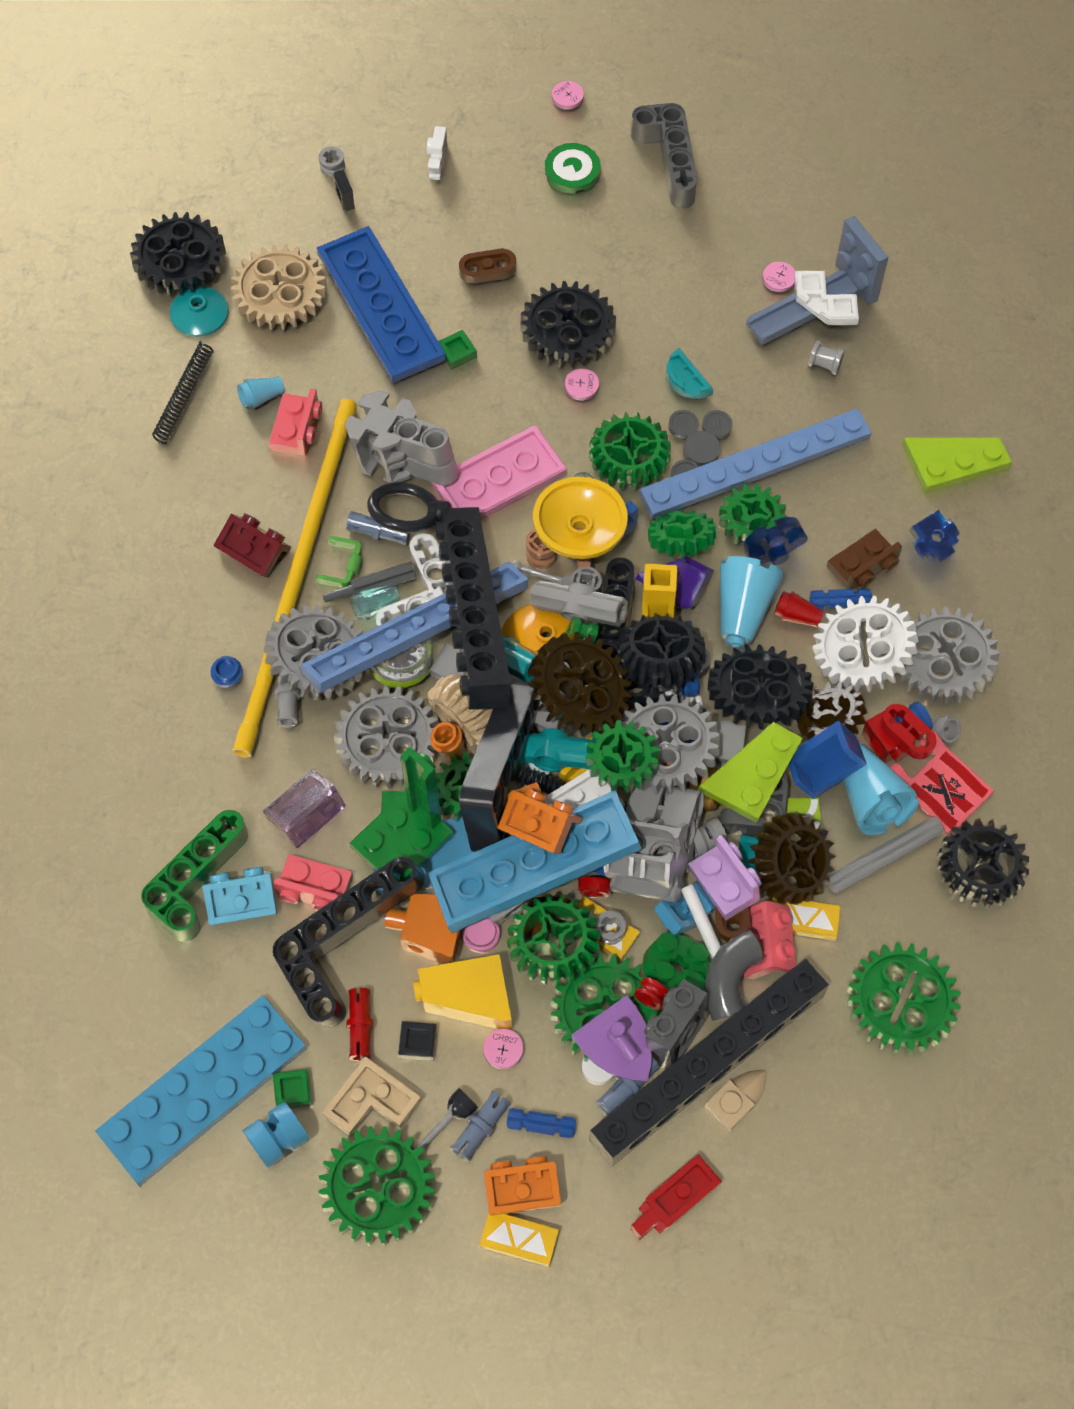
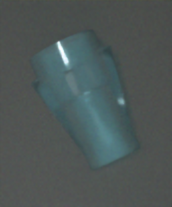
M393 584L358 590L356 595L350 598L353 612L359 620H370L376 616L380 609L400 601L398 590Z

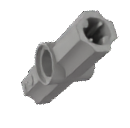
M539 580L538 583L533 585L530 593V605L534 609L561 614V616L568 620L575 616L580 618L585 624L589 620L619 627L625 622L628 614V601L625 598L599 593L590 586L574 582L570 586Z

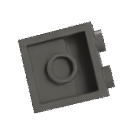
M684 979L677 988L672 987L668 991L663 1001L664 1009L659 1016H652L644 1030L647 1048L659 1055L660 1067L665 1070L684 1056L708 1018L707 992Z

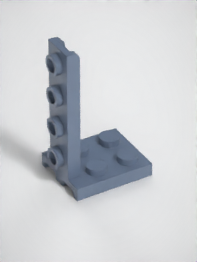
M855 216L844 220L835 263L840 271L825 278L827 295L856 294L857 297L861 296L869 306L878 301L889 257ZM794 293L751 315L747 319L746 325L759 342L764 345L817 317L796 302V294Z

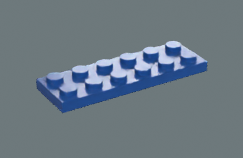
M369 226L316 247L320 260L392 383L446 361L444 350Z

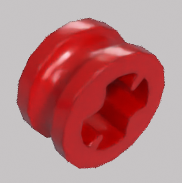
M644 977L640 982L642 988H637L634 992L635 998L651 1009L661 1010L663 1006L662 999L664 1000L669 990L660 982Z

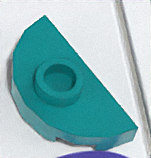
M680 348L676 349L670 355L666 366V379L670 387L679 395L690 399H703L713 395L711 385Z

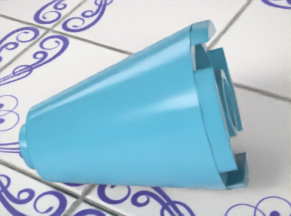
M729 556L726 562L724 559L721 560L720 636L726 640V645L734 648H744L745 644L752 643L783 578V572L777 566L770 563V567L767 569L760 566L761 560L744 556Z
M859 744L867 765L843 781L857 826L863 834L870 836L881 835L887 832L886 826L895 823L898 827L914 814L919 805L916 799L918 796L911 786L866 745Z

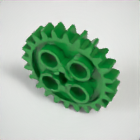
M896 942L893 952H890L886 945H882L880 956L871 950L868 954L869 962L861 959L858 963L860 971L853 970L850 978L856 983H849L847 991L854 994V996L849 997L846 1003L848 1006L857 1008L851 1012L850 1018H861L862 1021L858 1025L857 1031L868 1029L870 1033L867 1041L870 1042L878 1037L880 1039L879 1049L881 1050L889 1043L892 1044L893 1054H897L899 1048L904 1046L906 1053L911 1055L915 1045L924 1053L928 1048L927 1041L934 1047L938 1046L940 1043L938 1035L946 1038L951 1032L947 1026L954 1027L958 1020L952 1014L958 1013L961 1006L952 1001L957 1000L961 992L950 989L955 985L957 979L945 977L950 967L949 965L941 968L937 966L940 956L937 955L931 960L926 958L927 948H924L920 954L915 953L913 943L909 945L907 951H902L900 943ZM890 970L898 972L902 977V981L895 982L890 980L886 972ZM914 972L917 974V978L896 1024L892 1025L890 1023L892 1014L900 1000V995L908 982L910 974ZM925 985L930 987L934 996L926 997L922 995L918 986ZM872 1001H884L888 1005L889 1010L886 1012L878 1011L873 1006ZM905 1016H916L921 1026H910L907 1024Z
M598 954L596 964H584L586 967L584 976L575 971L573 972L574 981L572 983L564 976L562 981L566 986H555V993L560 997L551 999V1006L558 1009L551 1012V1020L561 1022L554 1026L555 1034L566 1033L561 1039V1044L564 1046L573 1043L571 1051L573 1056L578 1054L581 1049L571 1035L604 1012L602 1005H609L611 1007L623 998L614 994L613 989L616 986H625L630 990L631 993L628 996L637 1005V1009L646 1025L652 1016L660 1015L661 1012L643 1005L634 996L635 990L642 988L640 985L641 980L646 977L640 976L642 965L639 964L634 969H630V958L628 957L622 964H617L616 954L611 956L610 962H604L603 956ZM588 989L594 991L596 998L591 1001H584L578 994L582 990ZM579 1010L586 1012L583 1015L576 1014V1012ZM584 1054V1061L587 1062L589 1058Z
M369 1126L367 1137H362L359 1131L355 1130L354 1142L351 1143L343 1137L341 1139L344 1146L342 1151L331 1148V1153L335 1158L334 1162L323 1161L324 1167L330 1173L319 1175L320 1182L328 1185V1187L318 1190L320 1197L329 1198L328 1201L321 1205L324 1212L334 1210L328 1219L332 1225L342 1221L339 1227L341 1235L352 1229L351 1239L355 1243L362 1234L365 1235L367 1246H371L374 1236H379L383 1246H386L387 1235L390 1234L399 1242V1230L404 1228L408 1233L413 1234L410 1222L414 1220L423 1224L424 1219L419 1212L420 1209L431 1210L432 1208L431 1204L425 1200V1197L435 1196V1189L426 1186V1184L435 1181V1175L433 1173H424L432 1166L431 1160L420 1161L425 1153L424 1148L419 1147L412 1150L415 1143L414 1138L411 1136L403 1143L402 1132L399 1129L393 1137H389L387 1126L382 1128L380 1135H375L372 1126ZM387 1154L395 1156L397 1162L391 1169L386 1170L378 1166V1161L382 1156ZM357 1168L364 1172L362 1179L357 1183L350 1184L344 1180L346 1173L351 1169ZM400 1172H407V1176L403 1178L392 1179ZM374 1179H379L380 1183H383L382 1191L376 1193L375 1189L372 1188V1181ZM399 1187L407 1188L410 1191L409 1198L402 1203H396L391 1200L392 1192ZM362 1192L352 1200L347 1199V1196L351 1193ZM367 1201L375 1203L377 1205L376 1211L370 1217L365 1218L357 1214L358 1208L362 1203Z

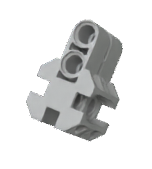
M378 390L362 396L358 406L364 408L366 417L364 420L349 416L345 426L363 474L371 476L377 466L381 465L384 466L386 471L383 479L388 483L401 482L410 479L412 475L443 486L449 485L457 479L458 469L449 436L445 429L417 419L412 402L404 398L400 400L394 410L388 408L386 402L389 393Z
M634 785L625 812L642 849L604 866L605 876L608 878L612 877L609 885L611 891L670 902H677L682 898L681 889L685 887L682 878L684 872H690L688 863L693 861V841L704 807V792L702 790L686 788V791L682 792L679 787L673 786V792L669 795L666 787H661L659 793L655 794L652 785L645 791L638 789Z

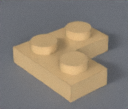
M364 1057L321 1113L326 1119L351 1136L372 1108L394 1125L401 1128L422 1100L418 1094L370 1059Z

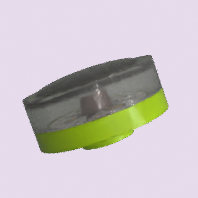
M428 638L369 668L371 674L377 681L390 687L397 688L400 686L405 688L418 684L427 677L428 671L432 666L431 639Z

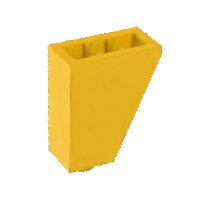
M499 954L418 969L419 980L413 981L416 1002L423 1001L425 1012L495 1029L512 1030L511 1013Z

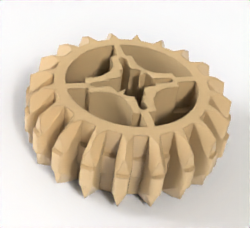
M448 674L435 682L430 691L427 692L429 704L441 723H454L461 729L466 750L470 749L475 754L493 708L469 710L467 696H461L460 676Z

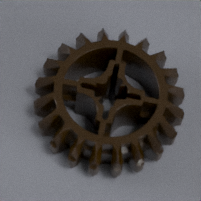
M796 813L777 815L772 817V822L762 824L764 832L754 834L758 844L750 846L755 851V857L748 861L756 866L754 871L761 881L759 888L765 889V896L774 898L778 903L798 905L802 901H812L813 895L822 894L821 885L830 883L827 873L835 871L830 866V860L836 856L829 852L834 843L830 840H825L829 831L820 828V822L810 819V816L805 814L796 815ZM794 832L801 839L796 842L791 840L788 835ZM791 876L796 879V882L790 885L784 878Z

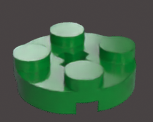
M665 932L645 951L643 971L646 977L650 975L651 979L660 982L668 990L672 987L677 988L683 979L703 990L708 965L710 964L708 960L709 951L703 944L695 943L686 936L680 934L674 936L672 933ZM670 962H677L683 970L680 973L676 972V967Z

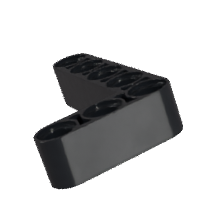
M623 557L614 558L607 564L602 593L620 596L628 601L626 620L619 627L597 622L599 629L595 643L599 639L603 640V650L610 647L613 648L610 655L612 658L618 657L619 638L622 636L624 627L630 626L635 594L634 565L629 559ZM619 576L625 577L623 579H617V577ZM610 630H617V631H618V632H616V633H611V634H610V633H607V632L610 631ZM629 674L622 676L624 680L631 682V685L625 689V691L632 695L625 702L629 706L627 710L636 711L634 705L636 702L643 707L647 706V697H650L656 703L659 701L660 694L666 691L677 694L678 703L683 702L682 685L679 687L671 684L669 689L664 685H658L654 690L652 684L648 683L645 686H641L639 680L631 681ZM634 688L642 689L638 693L630 692ZM664 695L666 701H670L673 696Z
M510 680L509 708H493L462 784L459 803L472 852L512 836L498 829V825L506 807L504 796L534 722L537 709L540 706L541 700L531 699V696L537 692V689L528 687L529 682Z
M402 856L391 860L275 941L272 951L273 956L307 1015L312 1020L327 1027H334L343 1021L346 1015L345 1004L318 959L422 888L425 882L424 872L410 858ZM412 868L411 877L405 882H400L401 873L405 869ZM378 888H383L382 897L372 902L373 892ZM350 907H355L354 916L350 920L344 921L345 911ZM322 926H326L325 936L320 940H316L315 934L317 930ZM297 945V955L293 959L288 960L287 953L289 949ZM314 973L315 980L313 984L305 988V977L308 974ZM331 1001L332 1009L327 1016L321 1017L320 1010L325 1002Z

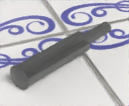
M411 561L350 580L351 585L324 593L322 597L326 603L352 594L358 598L417 579L416 571Z

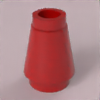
M783 591L774 614L780 616L782 621L817 628L824 610L819 609L793 591L791 593Z

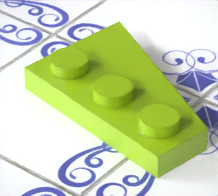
M904 437L902 442L903 448L925 493L1010 469L1012 464L1000 438Z
M773 722L701 784L698 790H702L705 796L757 823L798 748L802 737Z

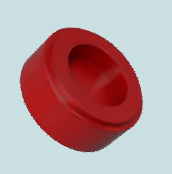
M582 877L578 879L577 892L587 897L605 898L611 895V888L609 886L611 881L598 877Z

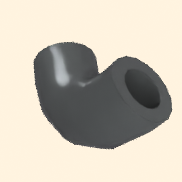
M750 930L739 933L723 944L708 965L704 991L708 995V1011L712 1021L735 1014L744 1008L739 993L740 978L747 969L763 961L760 944Z

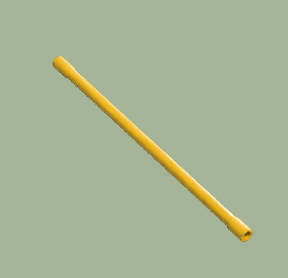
M340 400L331 438L274 619L276 622H279L280 614L283 613L289 616L291 608H295L348 432L345 422L349 416L354 417L358 405L353 400ZM267 653L263 655L245 717L239 727L232 750L234 754L248 758L252 755L259 732V723L274 675L270 674L272 665L265 664Z

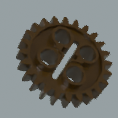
M576 631L570 637L565 632L558 638L552 637L537 651L538 654L531 660L534 666L528 671V674L535 678L528 683V687L537 689V692L531 696V699L541 700L542 704L537 710L538 712L544 710L549 712L546 719L547 722L555 718L558 720V730L567 725L569 735H573L580 730L581 736L586 737L589 733H594V731L601 733L604 724L612 728L616 720L623 718L622 714L629 708L625 702L632 697L625 689L631 685V682L622 678L628 672V669H619L617 666L622 658L617 657L613 659L610 656L613 651L612 647L603 650L602 639L593 644L590 634H587L581 640L579 633ZM560 691L565 694L566 698L561 695Z

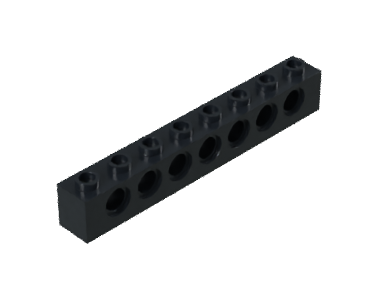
M479 507L441 508V521L435 522L436 540H442V542H439V560L445 561V563H442L443 582L449 583V585L445 586L446 604H452V607H449L450 627L456 626V629L452 631L453 649H459L460 653H456L457 673L463 672V676H460L461 696H467L469 710L509 708L511 683Z
M804 959L590 1130V1142L612 1168L822 999L829 984L809 961Z

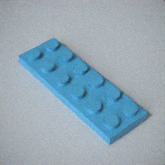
M616 790L573 809L572 813L582 817V821L580 824L572 822L560 855L512 835L429 872L431 883L451 933L641 850L640 843Z
M262 995L96 1129L95 1132L137 1185L141 1187L272 1079L274 1073H279L307 1050L306 1045Z

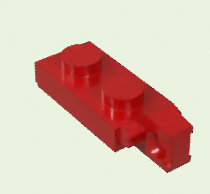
M699 1154L696 1155L645 1198L644 1203L639 1207V1211L643 1215L631 1225L632 1228L630 1230L639 1241L654 1228L661 1234L666 1229H670L722 1184V1180Z

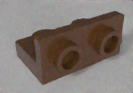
M875 528L829 559L826 567L846 589L865 588L874 581L876 575L883 570L885 572L891 571L899 563L902 545L899 542L891 545Z

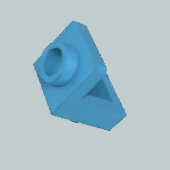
M697 882L691 883L695 887L707 916H709L715 909V905ZM683 895L677 902L663 900L654 908L663 925L674 936L697 928Z

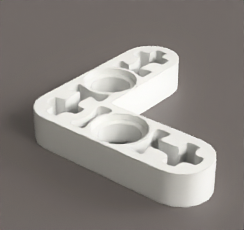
M422 533L414 536L409 545L412 561L427 590L380 609L375 618L377 627L384 624L387 618L392 620L400 616L401 612L405 611L406 613L414 606L422 605L442 595L441 589L449 585L448 582H443L442 578L432 580L427 576V573L432 569L438 568L442 570V563H445V561L439 560V545L430 534ZM424 545L426 549L429 548L430 559L426 561L423 551L419 550V546Z

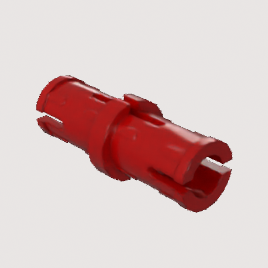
M356 988L348 990L349 1019L346 1020V1028L350 1030L349 1059L353 1061H360V1056L371 1059L370 1030L373 1029V1019L370 1018L371 990L368 988H359L360 994L357 993Z

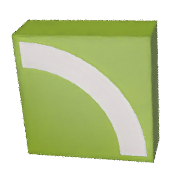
M787 798L786 813L810 816V819L820 822L821 828L819 798Z

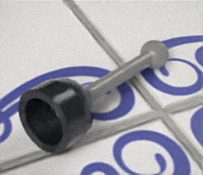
M458 1088L448 1100V1114L412 1150L419 1147L425 1148L453 1118L459 1120L466 1119L478 1109V1106Z

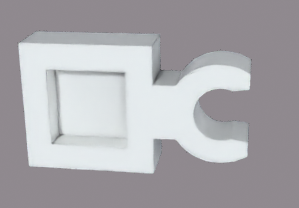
M435 126L433 138L428 137L427 155H431L428 163V169L430 170L429 179H441L447 151L446 127Z

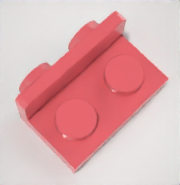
M310 389L308 397L283 393L269 441L270 450L306 455L308 445H312L315 440V419H320L322 414V401H318L316 389Z
M288 854L280 878H275L273 885L276 894L279 895L281 900L291 904H298L299 901L311 904L313 909L318 911L349 890L353 874L348 870Z
M764 901L749 907L750 931L753 932L760 944L763 961L747 969L743 974L744 978L756 979L777 970L791 971L797 965L790 907L770 901Z

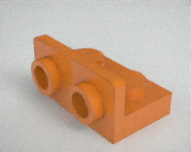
M529 788L526 789L525 793L512 790L498 829L560 855L572 822L580 824L582 817L572 813L574 807L558 800H555L553 805L545 802L546 795Z
M547 1156L526 1159V1165L512 1167L511 1161L490 1164L491 1170L484 1171L489 1216L561 1206L556 1162H548Z

